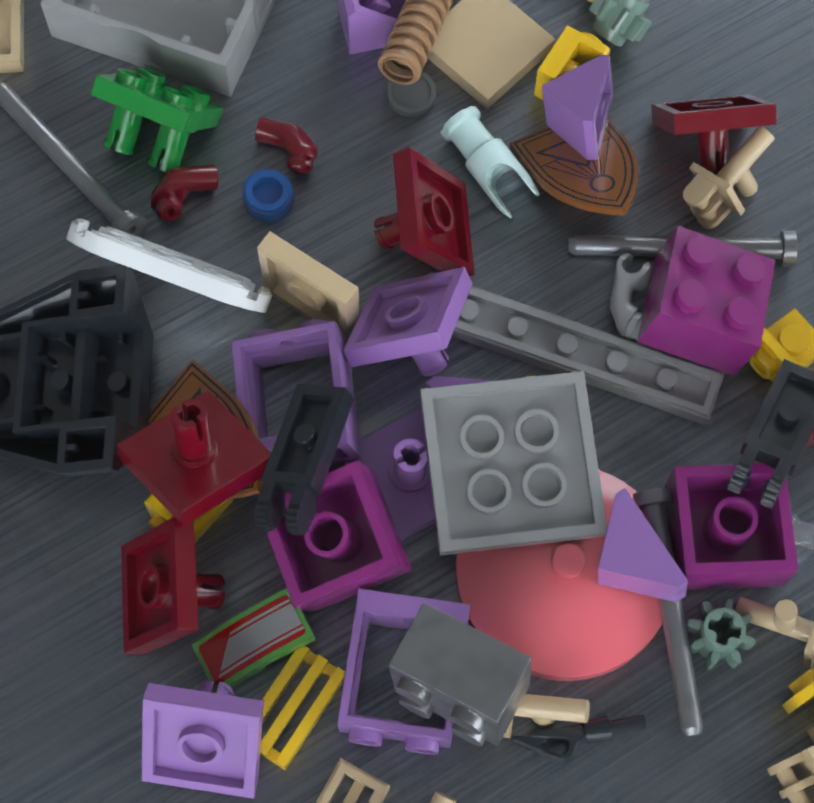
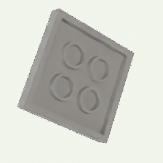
M584 371L420 389L440 556L606 536L607 523Z

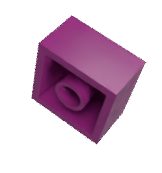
M677 226L655 257L637 342L735 376L761 346L776 260Z
M358 460L327 474L320 496H316L317 511L306 535H294L288 532V529L285 528L286 509L283 517L280 518L278 528H275V531H266L295 609L314 613L358 594L359 588L368 590L412 571L374 470ZM285 492L286 509L289 507L292 493Z
M763 463L753 464L750 479L740 494L727 489L738 464L674 467L665 484V488L671 489L673 503L667 506L668 526L674 560L688 580L687 590L782 587L798 571L787 478L771 509L761 505L760 502L762 500V490L767 480L771 479L775 469Z

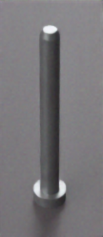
M0 82V105L112 223V228L138 236L146 226V218L135 208L127 210L7 83Z
M781 231L779 238L712 237L770 259H778L780 267H794L796 264L798 250L796 231ZM574 235L569 238L568 252L573 255L621 256L622 254L630 253L633 256L656 257L670 236Z
M654 488L634 493L632 495L633 500L639 509L644 511L645 518L674 559L665 506L673 503L671 489ZM658 598L680 727L685 736L699 735L703 730V720L682 600L673 602Z

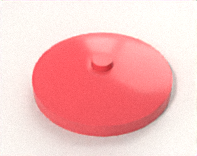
M599 470L608 528L616 493L626 488L633 498L632 495L637 491L613 475ZM605 537L458 553L456 557L455 580L460 603L470 604L469 625L531 657V675L555 681H579L615 671L635 658L650 643L663 622L658 598L598 584V566Z

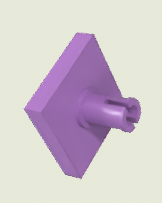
M465 267L373 287L343 350L351 367L412 356L422 376H432L443 371L447 366L446 362L449 361V357L444 349H447L473 284Z
M421 409L359 439L361 459L356 460L374 470L401 541L436 523ZM350 460L341 463L343 466H345L356 460Z
M210 680L204 681L199 686V690L148 683L143 697L142 781L254 799L259 779L264 701L234 696L232 688L223 682H219L216 693H212L214 681Z

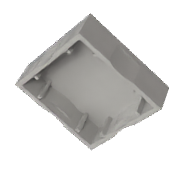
M42 0L40 4L52 37L231 97L276 0Z

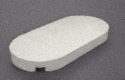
M78 218L72 220L66 240L88 252L236 307L266 313L273 295L271 290L261 286L257 293L253 292L256 284L244 276L106 226V228L100 226L99 231L93 229L88 231L90 222Z

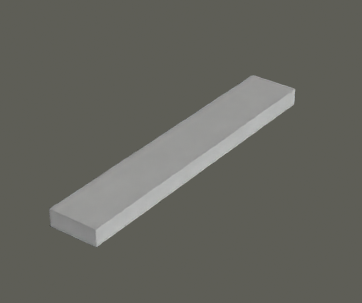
M471 286L451 336L557 374L584 371L586 384L705 426L710 420L725 374Z

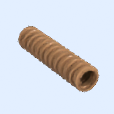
M405 0L377 62L379 70L387 79L402 85L414 84L419 80L453 0Z

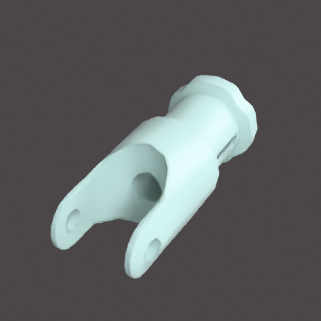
M470 106L453 115L445 123L440 134L445 141H452L466 158L465 166L494 205L504 215L513 218L509 209L497 195L496 182L502 174L515 170L536 196L540 195L530 175L502 139H494L479 120L481 113L477 107Z

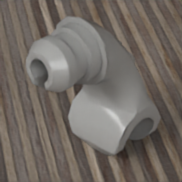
M625 253L617 260L612 296L609 297L611 303L610 310L620 336L633 341L638 339L643 314L640 313L641 309L632 304V298L635 291H642L649 286L652 272L650 263L646 262L640 271L628 273L627 271L633 262V255Z

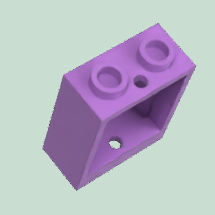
M312 319L302 322L299 328L280 332L272 329H262L250 333L248 338L231 341L236 398L250 414L257 429L260 442L271 452L278 435L268 437L261 368L329 355L333 386L346 387L354 398L331 464L361 459L352 370L343 352L348 338L335 321L329 322L324 319Z
M358 589L338 716L339 732L349 733V742L378 747L382 746V739L404 741L405 750L427 755H437L439 747H451L453 732L450 728L453 723L441 716L438 727L357 715L356 710L369 625L408 630L423 602L468 625L470 604Z

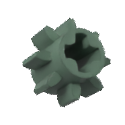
M594 0L589 10L597 16L591 27L601 37L619 47L623 46L627 38L632 42L634 40L640 42L652 24V21L644 16L650 4L646 0Z
M728 599L722 608L715 610L709 602L704 601L698 608L703 622L697 619H689L686 622L687 632L695 634L694 643L690 646L691 654L699 652L705 657L708 670H711L719 660L726 659L728 665L732 668L737 667L742 660L736 648L750 650L756 644V640L753 637L746 635V625L752 620V615L741 617L740 614L732 610V599ZM715 625L723 627V636L728 639L723 645L715 642L717 638L716 632L712 630Z

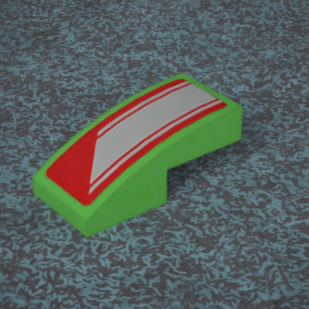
M286 588L220 625L192 644V647L208 679L214 681L213 690L216 693L219 682L226 683L233 688L266 671V665L315 641V636L303 612L294 608Z

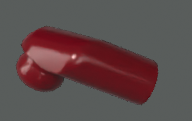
M264 117L259 118L255 141L285 148L286 151L290 152L287 167L292 171L310 173L314 168V157H318V146L302 127L295 124Z
M216 166L175 167L168 170L152 191L150 202L153 211L164 221H173L179 218L182 214L180 209L190 192L216 190L218 188Z

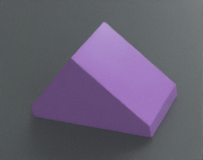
M338 0V15L349 54L384 48L405 0Z
M599 55L542 85L546 125L587 160H597L613 98L610 55Z
M624 488L615 495L598 566V584L677 602L686 597L688 580L627 489Z

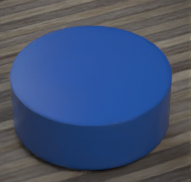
M274 169L259 170L251 174L243 185L242 195L245 209L256 220L275 222L284 218L291 211L294 203L293 187L289 178L282 172Z

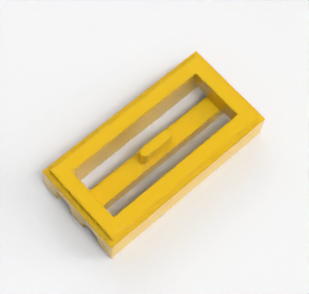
M307 646L294 651L262 699L264 701L263 725L303 663L305 662L311 666L261 741L260 755L283 770L287 769L343 684L346 671L339 667L336 668L321 655L311 652ZM321 673L330 679L281 753L272 747Z

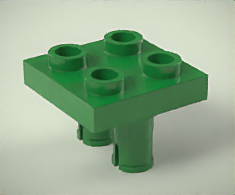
M138 66L135 72L118 68L117 72L113 74L96 75L90 95L116 105L106 138L103 140V145L109 149H113L116 146V152L133 155L144 117L160 123L158 135L147 162L154 168H157L160 164V170L167 172L172 168L179 167L190 132L195 133L197 130L217 127L219 125L224 107L209 102L211 95L208 92L189 85H182L181 90L164 83L166 76L160 72Z

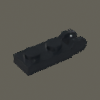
M784 359L743 442L740 451L742 456L731 477L728 490L740 494L750 479L751 469L756 460L775 469L771 479L767 480L762 490V500L760 502L761 505L773 508L787 476L793 475L814 430V371Z
M297 384L261 479L264 484L254 511L255 524L258 529L271 532L278 528L280 518L283 517L286 509V492L292 493L289 500V507L286 509L285 528L294 535H306V532H309L311 521L314 520L317 511L316 496H320L354 401L346 387Z

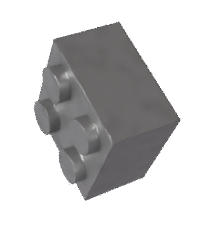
M423 602L390 661L389 669L395 692L401 695L399 703L406 709L426 719H429L434 712L453 723L450 728L453 733L476 746H482L485 740L498 746L530 686L532 658Z

